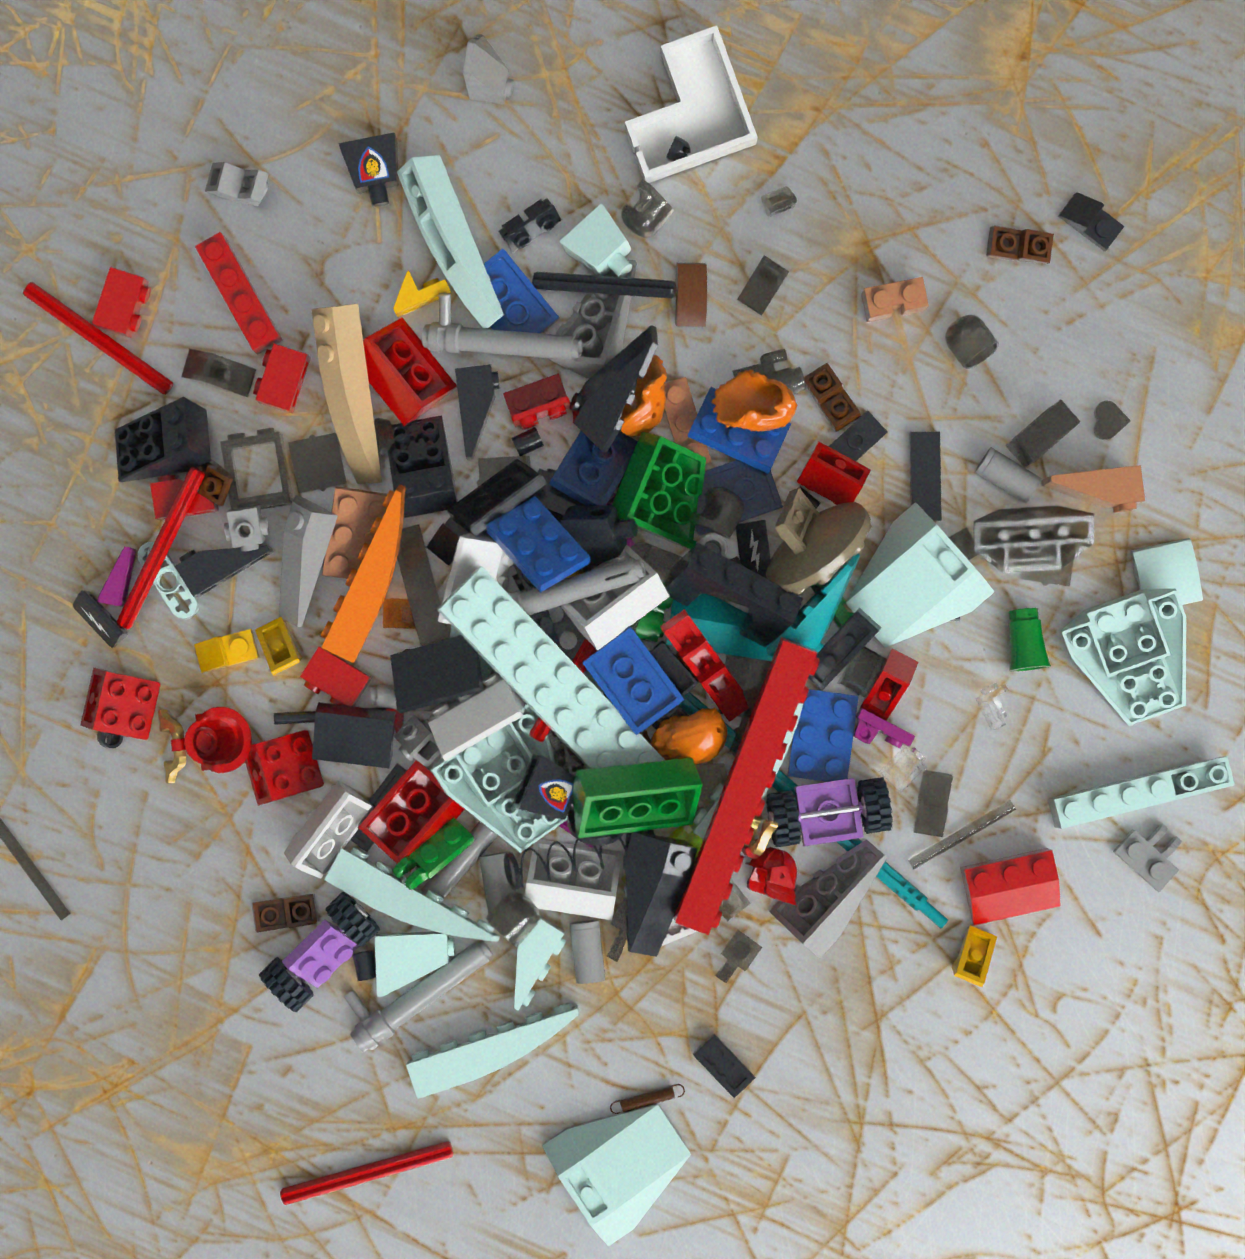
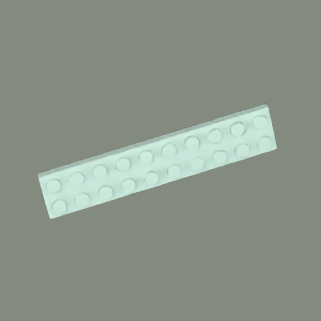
M482 566L478 567L437 608L443 617L588 769L665 761L640 733L638 735L634 734L614 705Z

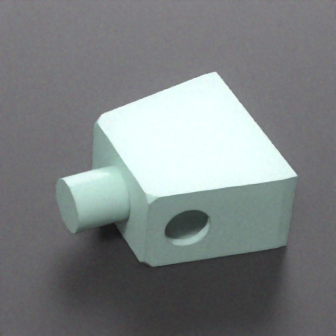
M602 203L559 241L569 256L597 276H604L612 269L618 277H624L632 269V264L625 258L630 253L631 247Z

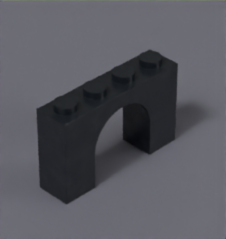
M698 542L671 568L664 585L670 598L687 607L699 595L704 593L724 594L740 601L749 609L740 635L765 648L794 623L803 600L802 597L792 592H786L776 583Z

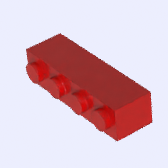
M219 232L195 246L197 252L252 350L258 355L272 347L273 343L277 344L283 341L226 237Z

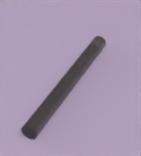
M1011 800L1005 802L908 859L910 866L913 870L917 869L1016 810Z
M0 818V839L61 921L64 920L71 913Z

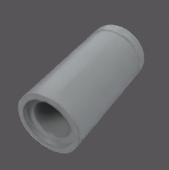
M992 447L986 452L975 470V473L1025 504L1029 501L1042 479Z
M708 534L699 541L702 545L707 543L716 544L720 550L719 554L726 557L728 546L722 536Z
M506 852L479 857L489 916L510 914L518 911L515 890L509 886L505 875L503 860Z
M599 920L570 923L576 984L605 981Z

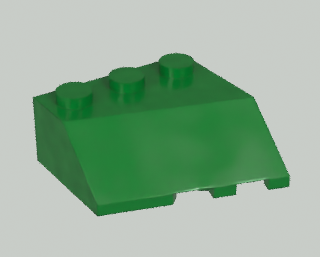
M641 432L612 503V506L617 510L620 520L634 519L639 529L691 549L696 544V541L693 539L695 525L699 524L700 514L697 513L698 497L703 491L706 458L662 436Z

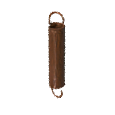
M675 1084L667 1088L654 1090L653 1092L618 1100L611 1104L610 1110L614 1114L620 1113L613 1112L611 1108L617 1102H620L622 1111L627 1112L672 1100L673 1098L675 1099L674 1086H681L683 1088V1094L678 1097L684 1095L685 1088L681 1084Z

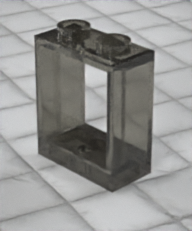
M1060 399L1048 407L1005 446L1022 466L1026 467L1038 460L1081 421Z
M274 428L257 430V435L245 437V433H235L227 435L228 440L220 441L224 469L233 478L228 492L231 509L260 505V510L292 505L293 493L282 433L275 432ZM275 443L282 492L241 498L233 450Z

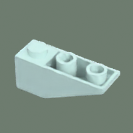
M536 913L533 914L518 939L514 1009L517 1011L521 1005L525 1007L529 1005L536 993L531 988L537 979L543 981L551 968L547 961L552 953L558 956L567 941L562 938L565 932L563 929Z

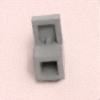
M226 162L212 163L205 192L239 203L259 206L268 190L267 179L269 173L259 169L245 170Z

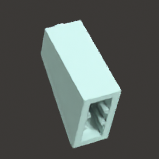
M439 932L377 934L375 936L377 997H383L448 964L450 956H455L454 938H449L448 934Z

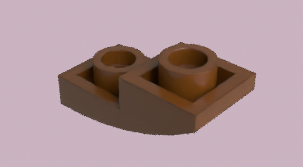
M994 225L990 227L986 256L1049 264L1054 234L1030 229L1017 230Z
M676 263L675 284L677 295L675 325L706 327L707 264Z
M828 363L802 378L814 400L836 432L861 417L860 411L846 393L843 384Z
M211 459L210 462L197 467V469L205 473L198 493L215 504L224 506L233 478L223 467Z
M313 894L251 903L256 933L317 924Z

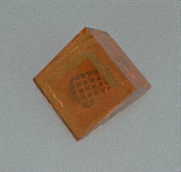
M385 599L383 603V628L419 629V599Z

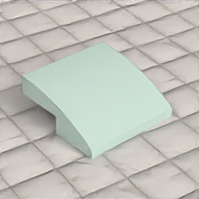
M1190 538L1131 550L1134 573L1139 583V590L1176 588L1182 605L1203 600L1197 562Z

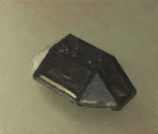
M1059 505L998 509L973 521L974 551L1002 573L1063 569L1086 548L1094 544V514Z

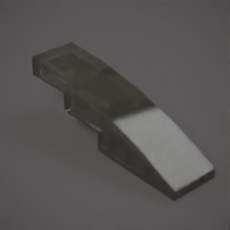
M420 524L403 528L397 559L420 645L423 646L448 639L450 635L447 624L438 621L440 612L437 608L441 605V600Z

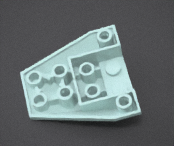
M915 502L893 521L847 599L846 604L853 612L858 608L862 609L882 627L875 637L886 648L973 611L995 591L940 527Z
M1176 588L1141 589L1086 609L1061 629L1071 658L1129 726L1186 706V615Z
M526 703L522 717L452 758L444 761L442 757L430 769L446 795L519 853L567 820V817L565 820L511 807L532 755H542L555 763L548 735L542 743L529 736V732L539 716Z
M658 1104L567 1128L542 1145L557 1176L591 1227L608 1246L635 1228L691 1155Z

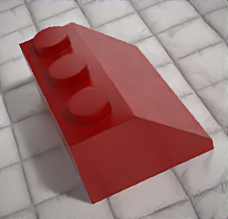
M403 317L363 340L368 381L403 426L422 416L457 387L456 383L428 348L423 346L422 341Z
M416 760L358 828L398 864L404 857L410 856L451 819H457L465 809L446 795L432 771Z
M1044 848L960 867L973 926L1061 906L1059 877L1053 850Z

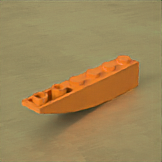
M401 484L395 492L389 490L382 505L387 510L383 518L377 516L370 530L374 537L370 544L364 543L357 558L362 561L358 571L352 569L345 583L350 588L346 596H339L333 608V611L337 613L334 622H327L321 634V637L325 639L321 648L352 663L356 661L384 603L393 577L404 521L405 486Z

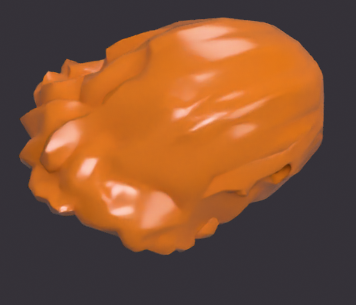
M653 355L644 378H637L632 405L625 404L620 417L624 420L620 431L628 436H640L641 432L649 433L661 422L666 403L665 381L667 373L662 365L663 361L657 355Z
M751 369L739 372L736 377L727 381L726 384L720 385L715 390V398L712 400V403L715 405L713 413L717 414V422L725 424L726 428L729 426L750 430L751 432L769 431L784 427L791 421L797 409L794 394L785 384L775 379H769L767 376L754 372Z
M716 708L701 709L690 716H673L660 722L659 728L651 737L652 742L650 745L665 761L693 758L695 765L709 762L719 755L726 743L728 729Z

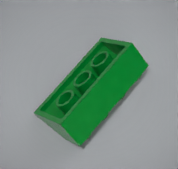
M693 758L576 770L572 792L577 837L586 838L693 825L703 786Z

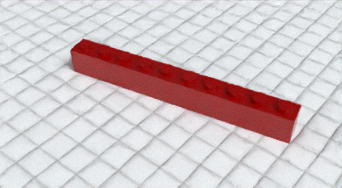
M783 637L780 638L695 859L690 880L674 915L676 924L706 935L710 934L712 928L716 929L722 916V912L719 911L722 900H728L733 888V884L729 883L733 872H739L744 856L740 855L743 845L750 844L755 828L751 827L754 817H760L763 811L765 800L762 799L765 788L770 789L776 776V772L773 771L776 760L781 761L787 748V743H784L787 731L792 732L798 719V715L794 714L798 703L803 704L807 697L809 687L805 686L809 674L814 676L818 668L820 659L816 658L818 652L815 649Z

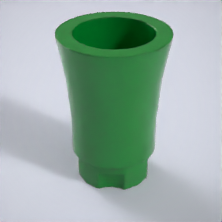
M1023 608L1009 611L1010 672L1051 667L1045 648L1041 619H1038V608Z

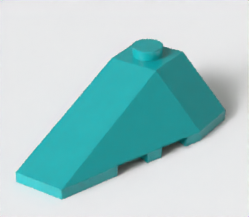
M859 554L851 556L833 574V577L799 609L794 623L772 641L765 651L769 656H774L781 637L813 648L817 652L823 648L824 644L821 641L828 632L860 558Z
M709 593L699 595L688 607L675 600L672 601L669 620L685 609L716 653L772 661L773 656H769L765 652L769 645L765 648L740 635L747 616L746 612ZM666 638V645L673 646L670 640Z

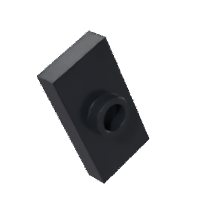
M867 411L829 447L857 461L888 431Z
M715 1033L693 1053V1056L733 1098L756 1078Z

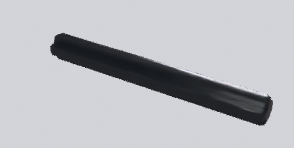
M535 272L532 279L534 287L540 290L670 299L676 295V284L671 280Z

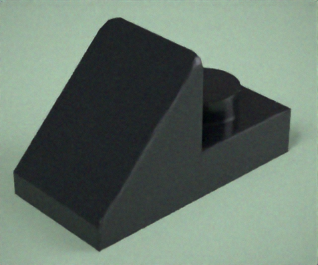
M1078 192L1073 195L1058 215L1059 218L1104 252L1125 227L1102 210L1104 207L1102 202Z
M450 517L445 524L442 523L426 548L450 566L454 561L460 536L470 532Z

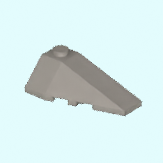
M477 34L476 37L467 43L463 67L469 99L505 105L506 96L511 97L514 79L509 78L508 68L484 35Z
M628 260L632 264V269L624 277L634 278L637 262L636 260ZM612 269L604 275L618 277ZM586 293L582 301H577L573 307V314L567 323H562L556 332V335L575 336L577 340H581V357L574 360L549 359L585 378H591L622 351L631 296Z
M295 495L283 533L279 617L297 627H302L338 515L301 496Z
M866 839L837 858L835 865L824 872L821 869L812 874L813 879L801 887L798 884L795 885L794 891L797 906L778 901L769 912L818 958H821L843 933L887 857Z

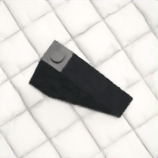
M650 325L586 381L580 392L575 393L571 399L570 410L573 413V423L601 451L606 453L624 423V420L620 417L625 404L632 405L637 378H644L657 349V328L653 325Z
M629 832L623 856V869L626 871L624 891L628 907L626 927L629 952L657 957L691 877L698 848L688 842L643 832Z

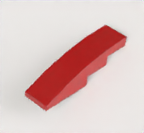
M685 609L660 626L729 722L753 706L749 697Z

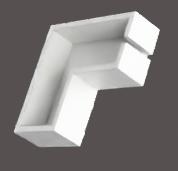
M717 25L661 45L660 55L678 103L625 121V131L634 154L636 153V162L644 184L756 145L758 138ZM675 136H678L689 143L691 152L687 154V157L672 161L666 158Z

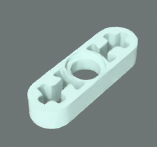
M147 542L138 550V560L142 567L146 561L145 558L148 556L147 550L152 548L154 542ZM167 553L162 565L167 562L168 567H163L159 570L153 584L176 617L182 619L192 618L199 609L198 599L192 596L175 568L176 565ZM166 572H172L176 576V584L171 589L163 588L160 583L161 576ZM181 587L185 590L179 593L181 597L192 602L188 606L190 609L188 613L183 610L178 611L177 607L181 604L176 596H173L171 600L168 596L179 591Z

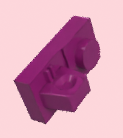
M862 708L856 714V718L859 720L853 736L864 743L870 744L879 731L887 736L885 739L887 743L901 749L903 744L910 747L915 738L914 735Z

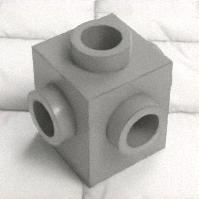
M260 505L233 508L227 511L228 523H224L226 540L232 541L233 548L241 547V551L259 549V544L266 540L265 535H269L267 517L262 518ZM243 525L250 528V533L244 531Z
M413 715L394 737L402 745L398 750L407 759L412 761L415 758L428 768L441 753L429 727V720L426 719L422 722Z

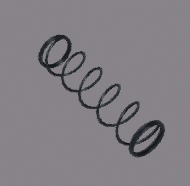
M653 830L638 831L655 835ZM629 832L626 833L625 843L623 842L621 837L619 838L624 850L626 848ZM577 839L574 844L573 858L563 844L554 841L548 849L546 864L540 854L533 848L528 847L524 850L521 856L520 868L514 854L506 852L503 861L509 886L515 891L519 890L520 887L524 889L523 860L528 850H532L539 857L546 871L548 881L551 882L549 857L551 848L555 844L561 845L566 851L573 865L574 873L577 876L576 847L579 840ZM592 845L599 857L601 869L604 870L602 846H599L598 850L596 845ZM509 858H510V860H511V862H512V865H513V869H514V873H515L516 885H515L514 880H513V878H512V874H511V870H510V864H509Z

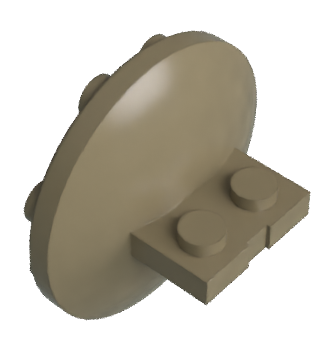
M800 488L790 491L785 501L784 509L780 513L774 527L783 541L771 557L766 569V578L782 587L786 592H793L795 595L801 594L815 583L819 585L825 584L833 577L835 570L843 565L851 556L861 552L865 547L863 541L872 528L869 513L861 504L856 502L841 503L818 512Z

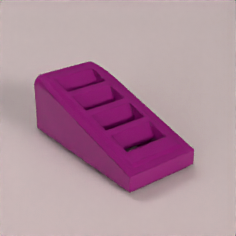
M124 546L98 596L97 602L124 607L129 592L137 553L136 549Z

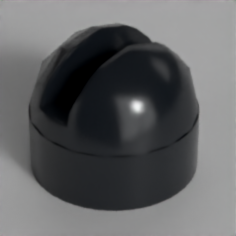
M675 136L666 158L676 161L687 157V154L691 152L689 143Z
M98 731L97 740L104 748H116L123 741V736L108 733L106 743L107 733Z

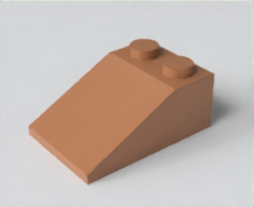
M1141 465L1051 475L1041 480L1043 487L1104 509L1113 508L1114 513L1132 511L1137 509L1138 503L1145 501Z

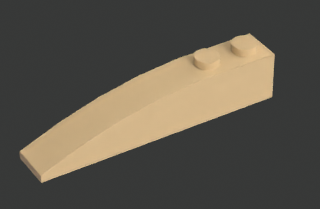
M358 304L311 309L323 388L343 453L357 484L382 482L359 306Z

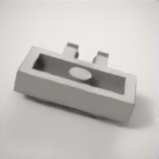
M1164 824L1157 827L1146 840L1132 829L1113 851L1158 892L1179 871L1166 858L1172 855L1182 842V840L1175 836L1161 852L1156 850L1153 845L1166 834L1168 829Z

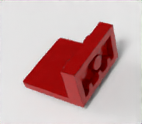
M559 373L503 393L515 428L521 426L522 430L539 425L538 419L549 416L550 420L567 415L566 409L570 408V401L566 395Z
M93 667L80 726L95 731L147 740L160 690V683Z
M302 730L251 745V750L245 763L258 806L324 785L318 762L312 759L313 745L308 730Z

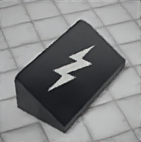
M766 520L735 524L740 565L766 578V569L771 560Z
M82 590L77 595L73 608L109 647L114 648L128 635V632L117 624V620L100 602H97V599L90 591Z

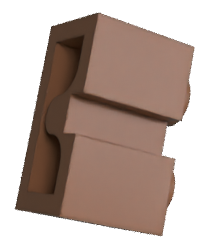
M923 277L864 288L861 293L867 322L890 318L894 313V309L900 308L901 315L925 311L929 306Z

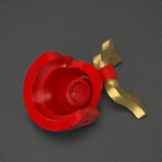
M213 707L204 711V713L195 714L196 721L189 726L185 738L182 725L170 717L167 709L158 710L160 732L170 730L172 735L171 746L172 752H174V760L164 761L163 763L166 770L165 781L167 784L175 783L177 773L186 764V752L193 761L201 764L202 771L210 770L216 773H227L236 770L246 761L252 745L251 731L244 717L234 709Z
M755 816L751 827L755 828L749 845L744 844L742 848L743 854L752 858L750 862L745 863L753 866L751 876L747 881V888L770 898L797 906L794 891L797 878L795 860L786 851L773 847L766 848L772 833L778 827V823L764 819L759 838L755 840L756 831L761 822V818Z

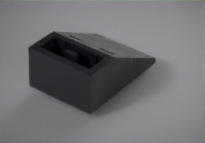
M183 396L115 429L118 481L122 483L189 472L192 467L197 468L210 462L211 453L207 410Z
M442 415L414 420L405 426L402 423L384 426L393 491L395 492L400 484L405 486L404 518L445 511L457 503L455 481Z

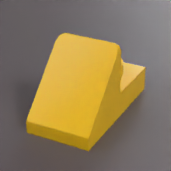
M408 270L393 307L396 316L399 318L438 301L440 293L452 294L446 279L442 281L439 278L429 280L422 285L423 289L418 291Z
M282 617L255 629L273 675L302 660V655L294 645Z
M252 629L222 637L217 636L194 644L201 673L260 658Z
M970 925L966 930L960 954L952 964L954 976L983 987L997 936Z

